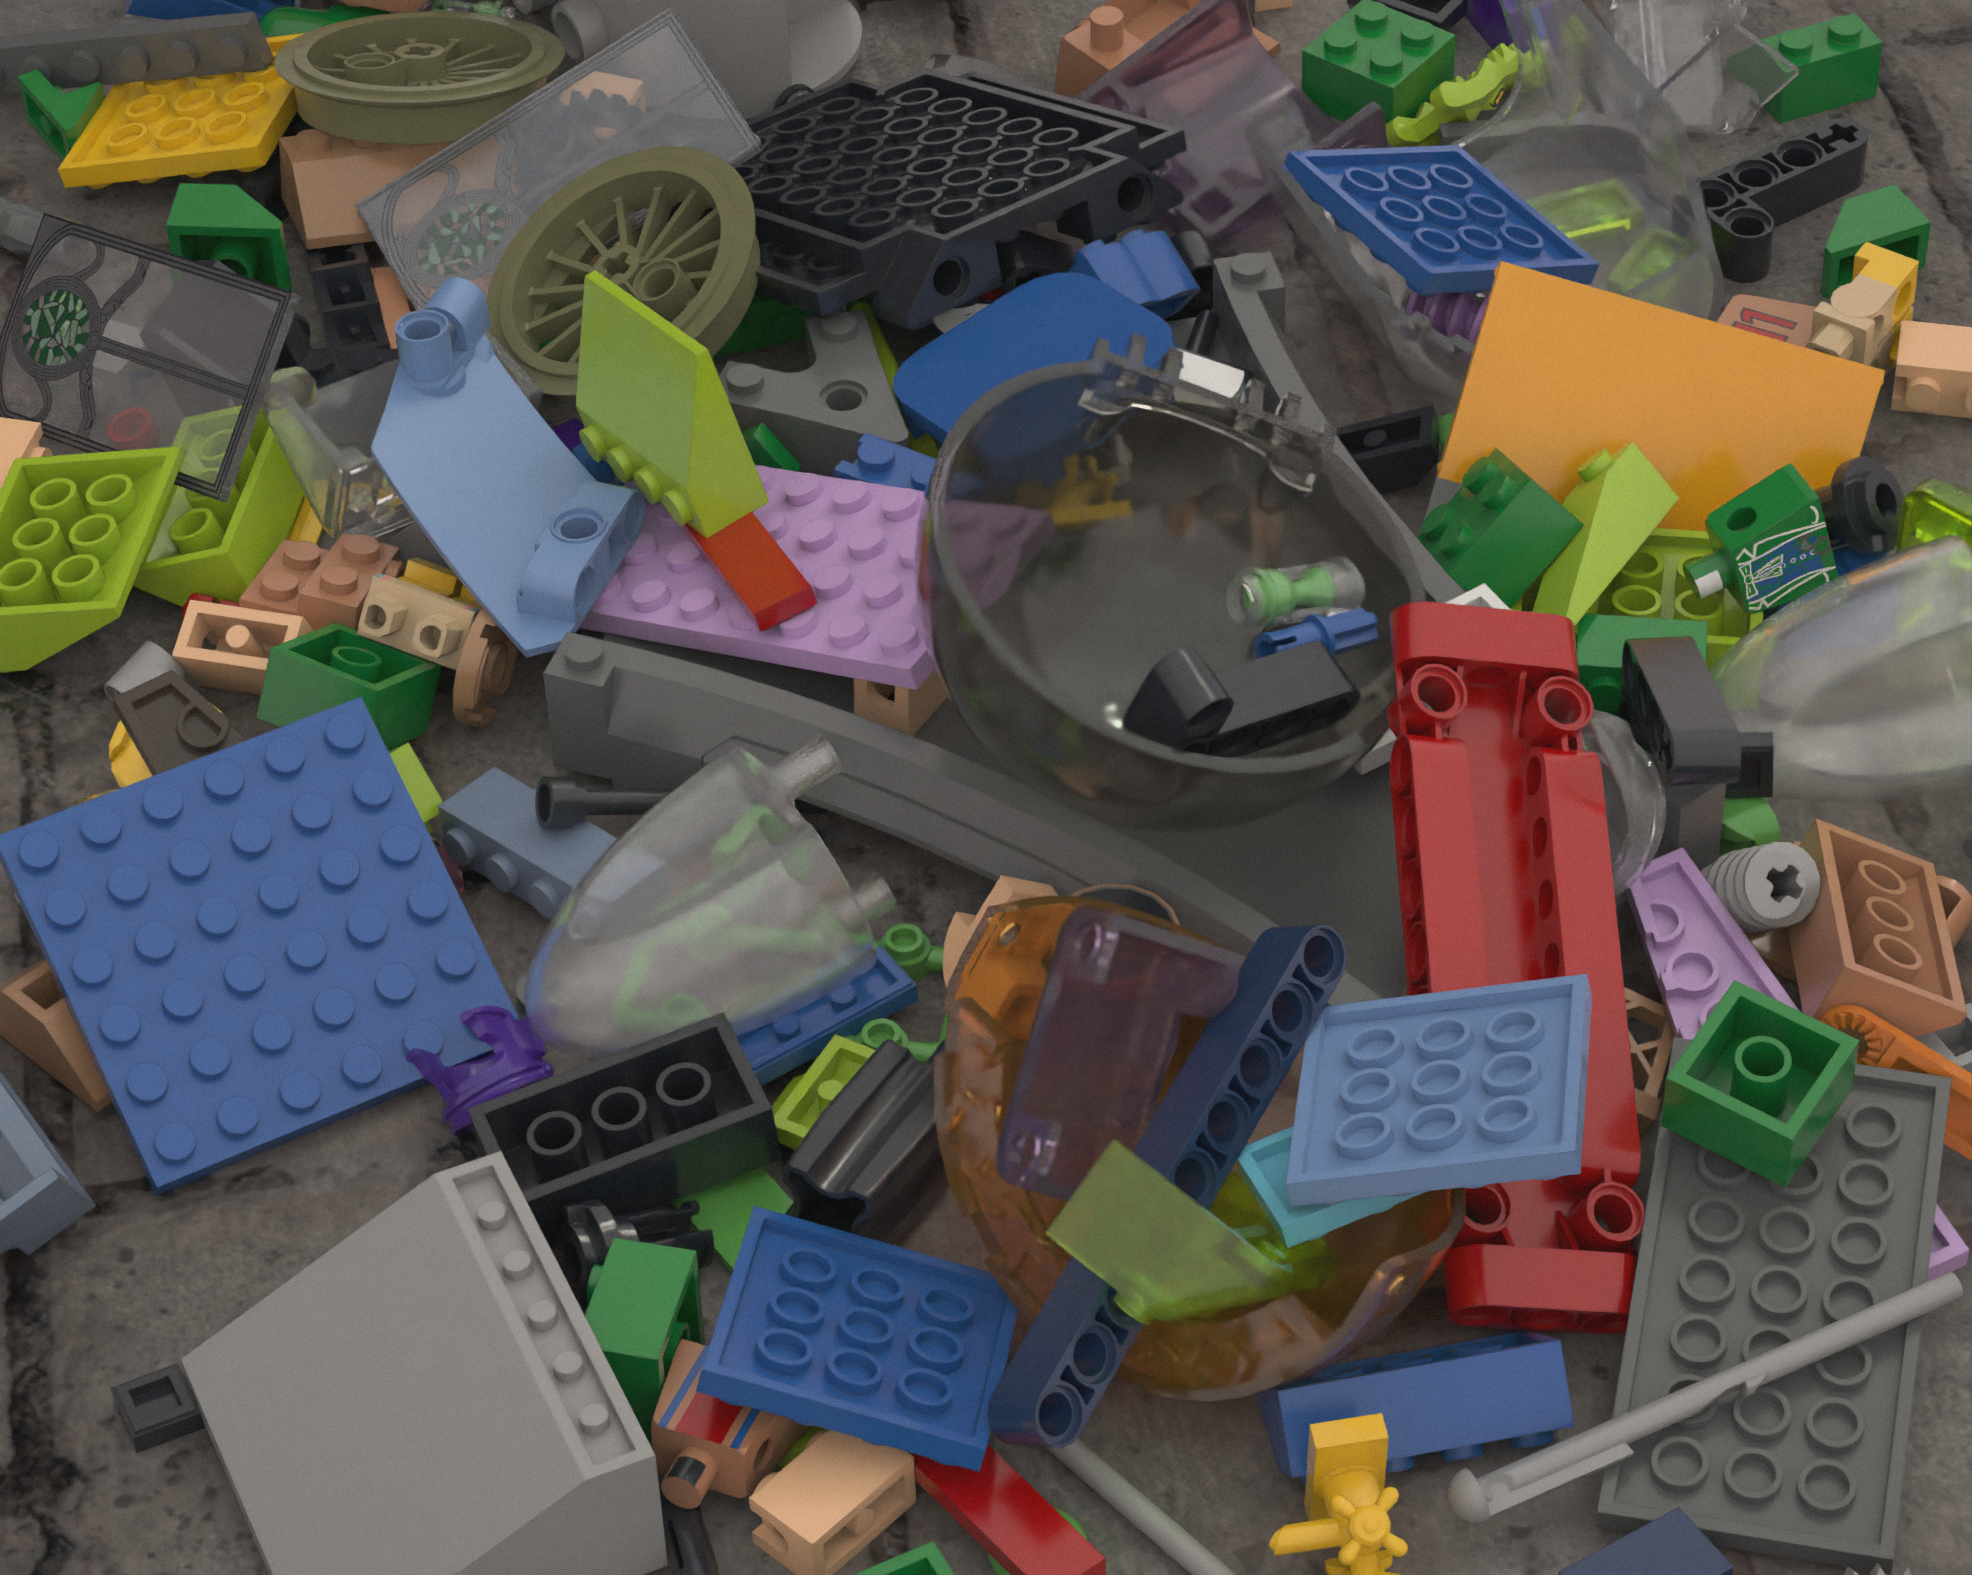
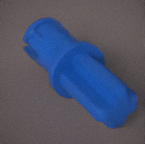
M1356 608L1328 617L1310 614L1305 616L1298 625L1259 634L1254 643L1255 657L1259 659L1315 641L1324 643L1334 657V655L1375 643L1379 637L1376 628L1378 619L1373 612H1367L1363 608Z

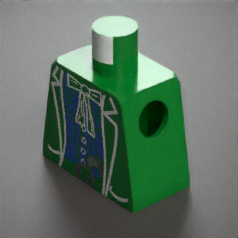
M1791 463L1783 466L1709 513L1705 520V525L1713 552L1683 566L1687 583L1697 599L1700 600L1726 587L1743 611L1752 614L1833 588L1840 584L1820 499Z

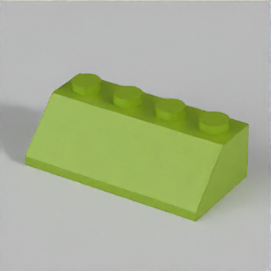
M291 397L252 405L218 500L173 484L133 583L134 587L181 607L184 606V603H187L190 594L197 592L216 597L217 604H220L222 599L239 603V598L284 539L287 540L322 452ZM241 408L187 420L176 446H181L185 455L179 472L212 484L215 483Z

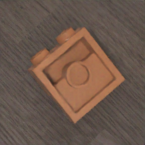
M342 533L330 550L319 548L316 544L307 541L284 539L239 598V607L303 616L314 631L335 622L358 631V624L373 575L381 573L399 578L404 576L406 564L399 561L400 547L378 542L375 538L367 535Z

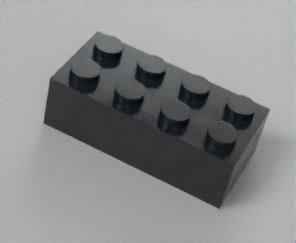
M724 1012L467 1108L480 1158L499 1151L502 1152L550 1248L557 1246L558 1231L563 1224H566L563 1206L595 1199L602 1202L613 1217L657 1208L782 1160L772 1107Z

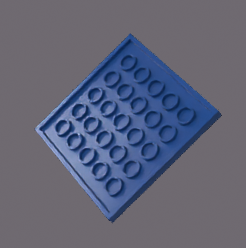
M362 697L0 834V862L156 1196L429 1084L430 1082L421 1075L412 1062L406 1061L405 1056L413 1048L433 1053L441 1060L444 1066H458L459 1063L483 1058L493 1053L494 1051L489 1044L479 1040L473 1030L460 1021V1014L472 1008L484 1005L498 1006L510 1011L514 1019L520 1020Z

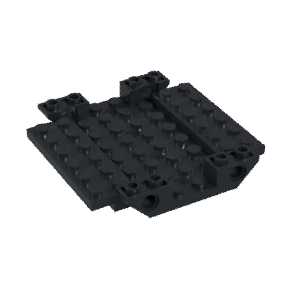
M925 68L883 87L849 77L745 121L764 150L735 168L750 191L755 209V233L760 248V267L756 271L758 283L755 293L776 299L780 304L793 305L808 310L818 317L838 315L848 308V303L866 295H876L872 303L873 316L898 324L900 328L905 330H916L931 325L935 321V316L953 308H966L977 304L981 300V295L1003 286L995 243H1004L1017 238L1021 229L1037 222L1043 223L1056 220L1058 233L1081 239L1086 245L1097 240H1103L1107 244L1116 240L1118 237L1117 233L1134 225H1146L1160 220L1163 212L1184 203L1182 191L1161 179L1152 171L1163 168L1166 165L1167 159L1187 151L1184 129L974 70L957 77ZM734 126L686 146L712 153L726 162L747 149ZM682 202L672 207L667 223L674 215V213L677 211ZM649 207L645 208L642 213L635 215L634 218L636 219L647 212ZM713 208L706 209L698 222L709 214ZM643 226L636 230L637 243Z

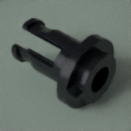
M1860 456L1842 462L1834 472L1831 485L1813 490L1820 499L1831 548L1848 544L1855 552L1865 557H1874L1894 550L1900 540L1902 528L1906 520L1905 498L1897 479L1871 457Z
M595 1199L563 1206L566 1224H563L558 1231V1262L575 1298L582 1299L587 1307V1286L591 1270L595 1264L604 1265L613 1238L695 1250L698 1269L709 1267L713 1261L714 1237L712 1230L706 1229L691 1233V1218L693 1215L699 1214L700 1211L699 1202L696 1200L682 1202L678 1209L654 1208L613 1217L607 1207Z

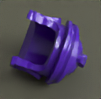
M490 1005L478 1006L460 1014L461 1023L471 1028L479 1040L486 1042L492 1047L494 1052L483 1058L459 1063L458 1066H444L441 1060L433 1053L422 1049L413 1048L405 1056L406 1061L412 1062L421 1075L440 1092L447 1106L441 1114V1120L445 1125L450 1126V1132L454 1136L473 1133L467 1108L553 1076L552 1065L546 1062L544 1057L547 1053L545 1040L540 1037L551 1022L550 1016L544 1009L534 1010L527 1015L524 1021L514 1019L512 1013L506 1009Z

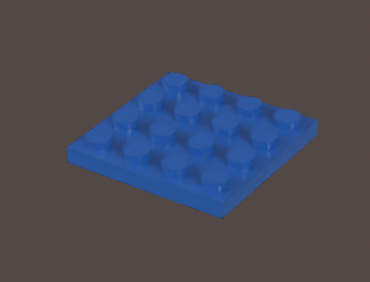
M1459 145L1289 151L1281 171L1300 187V193L1305 198L1318 203L1335 218L1334 222L1339 228L1354 234L1370 248L1369 252L1376 260L1392 267L1405 279V284L1409 289L1423 296L1434 297L1439 293L1448 292L1479 294L1482 290H1491L1495 277L1494 270L1498 267L1499 261L1580 284H1592L1600 263Z
M754 1206L703 1363L696 1392L719 1398L731 1405L748 1406L787 1417L801 1425L819 1426L860 1438L872 1445H886L931 1458L943 1465L960 1466L979 1472L991 1431L988 1420V1404L994 1389L1005 1371L1025 1282Z

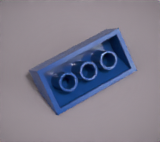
M1519 1330L1252 1379L1254 1393L1278 1469L1292 1478L1300 1476L1302 1486H1306L1309 1425L1314 1423L1382 1413L1389 1437L1386 1473L1413 1468L1415 1466L1414 1455L1441 1451L1442 1460L1444 1461L1481 1456L1485 1454L1484 1443L1511 1438L1513 1448L1544 1445L1555 1441L1553 1430L1574 1426L1561 1342L1558 1339L1531 1330Z

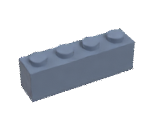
M495 766L438 805L444 833L441 838L442 845L448 856L456 864L468 866L488 878L499 890L511 892L531 904L543 917L548 919L554 918L577 932L590 945H598L616 957L623 959L678 918L669 868L585 819L582 822H575L571 828H542L536 815V790Z

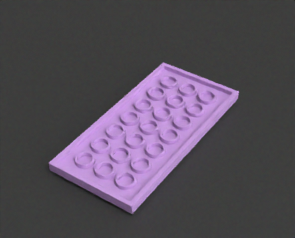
M755 465L770 502L755 510L753 514L811 585L818 604L760 632L683 529L673 520L667 509L659 502L652 505L645 498V518L637 540L579 628L918 690L1051 534L1053 528L1047 510ZM631 481L623 485L624 487L639 489Z

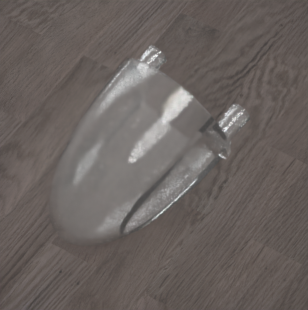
M1949 534L1903 549L1824 583L1790 602L1739 639L1709 671L1738 732H1773V796L1813 802H1866L1927 796L1972 787V550L1959 536Z
M818 734L813 737L812 741L773 766L768 762L762 764L756 757L741 747L731 748L665 795L626 829L599 856L568 893L546 926L534 951L527 972L524 993L526 1014L533 1030L545 1044L560 1053L582 1060L595 1061L722 1012L725 1013L737 1037L808 1006L875 967L877 952L868 924L888 911H893L897 908L898 905L893 893L882 877L880 878L876 872L868 875V878L850 888L839 866L814 827L806 822L795 808L794 800L832 775H837L843 771L842 763L827 739L824 740V737Z

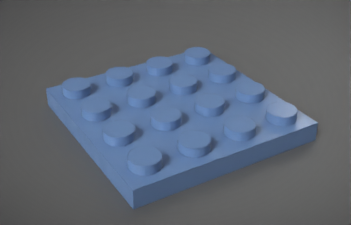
M1587 974L1325 1006L1308 1035L1304 1046L1285 1182L1291 1206L1311 1204L1333 1205L1346 1200L1390 1195L1403 1197L1416 1192L1460 1187L1473 1189L1495 1183L1530 1179L1551 1180L1560 1176L1581 1174L1592 993Z

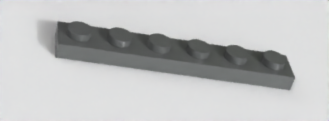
M255 12L0 36V95L21 93L18 76L36 69L44 75L53 87L59 85L62 89L85 87L95 82L109 85L266 70L273 55Z

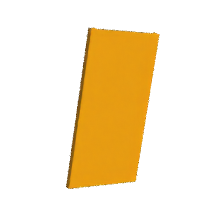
M1499 261L1498 267L1494 270V281L1441 461L1437 464L1438 472L1436 477L1462 484L1463 477L1470 466L1478 459L1485 456L1488 457L1497 448L1563 505L1565 498L1582 479L1578 475L1577 470L1585 461L1604 448L1612 455L1629 443L1634 442L1679 497L1678 501L1656 528L1707 531L1705 520L1709 513L1790 463L1813 490L1831 485L1834 472L1842 462L1860 457L1880 387L1884 383L1885 370Z

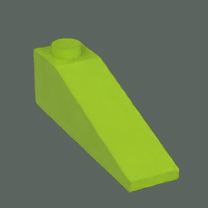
M1634 442L1629 443L1612 455L1604 448L1591 456L1578 468L1577 473L1582 479L1565 498L1563 506L1582 522L1584 526L1544 570L1532 612L1565 616L1572 620L1575 626L1678 501L1679 497Z

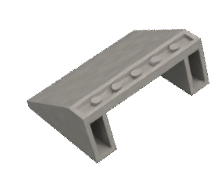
M501 1151L431 1175L181 1359L186 1382L200 1409L203 1422L269 1575H644L668 1566L655 1454Z

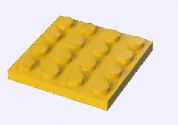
M305 33L266 38L273 55L266 70L114 84L57 169L65 188L88 186L91 189H100L116 182L137 180L139 183H151L163 177L178 175L198 178L214 171L237 169L239 172H250L265 166L279 143V138L284 135L298 112L294 86L287 83L277 73L274 59L278 51L285 44Z

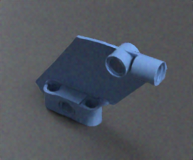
M450 277L440 284L422 310L412 311L403 315L395 324L394 329L399 363L384 412L371 445V454L411 516L444 561L496 625L527 658L557 650L567 632L576 633L637 540L645 518V497L640 489L598 482L587 471L533 407L496 357L491 342L485 335V332L490 327L488 304L483 292L478 286L467 279Z

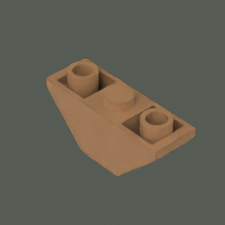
M46 959L22 969L0 984V1035L97 1112L112 1103Z

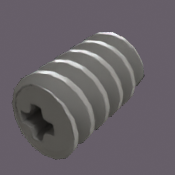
M1772 842L1770 844L1734 850L1719 856L1714 863L1701 870V874L1744 934L1788 927L1802 921L1814 909L1820 894V874L1815 861L1803 848L1791 842Z

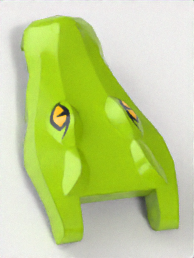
M1538 34L1530 40L1534 50L1527 47L1520 51L1514 43L1508 47L1504 43L1499 44L1487 54V58L1485 57L1480 61L1477 72L1474 71L1467 76V81L1461 76H1456L1450 82L1445 81L1431 91V104L1427 102L1421 104L1415 118L1398 116L1387 123L1382 130L1383 138L1393 147L1437 146L1439 144V124L1476 121L1481 110H1496L1504 91L1528 90L1536 86L1542 80L1549 60V48L1546 42Z

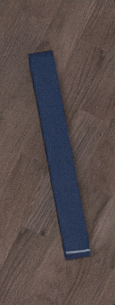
M1331 926L1272 927L1265 930L1256 940L994 1389L988 1404V1420L992 1432L1000 1441L1012 1445L1064 1448L1073 1444L1083 1431L1343 976L1347 961V951L1344 940L1339 932Z

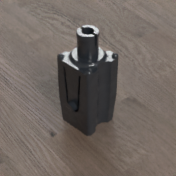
M950 1036L946 1037L937 1046L926 1062L918 1061L908 1048L896 1044L891 1039L882 1042L821 1112L784 1165L783 1183L788 1187L794 1199L785 1215L894 1245L914 1226L974 1153L975 1134L966 1124L965 1113L977 1100L978 1081L984 1071V1067L981 1066L985 1061L980 1049L964 1037ZM854 1196L852 1210H850L846 1204Z

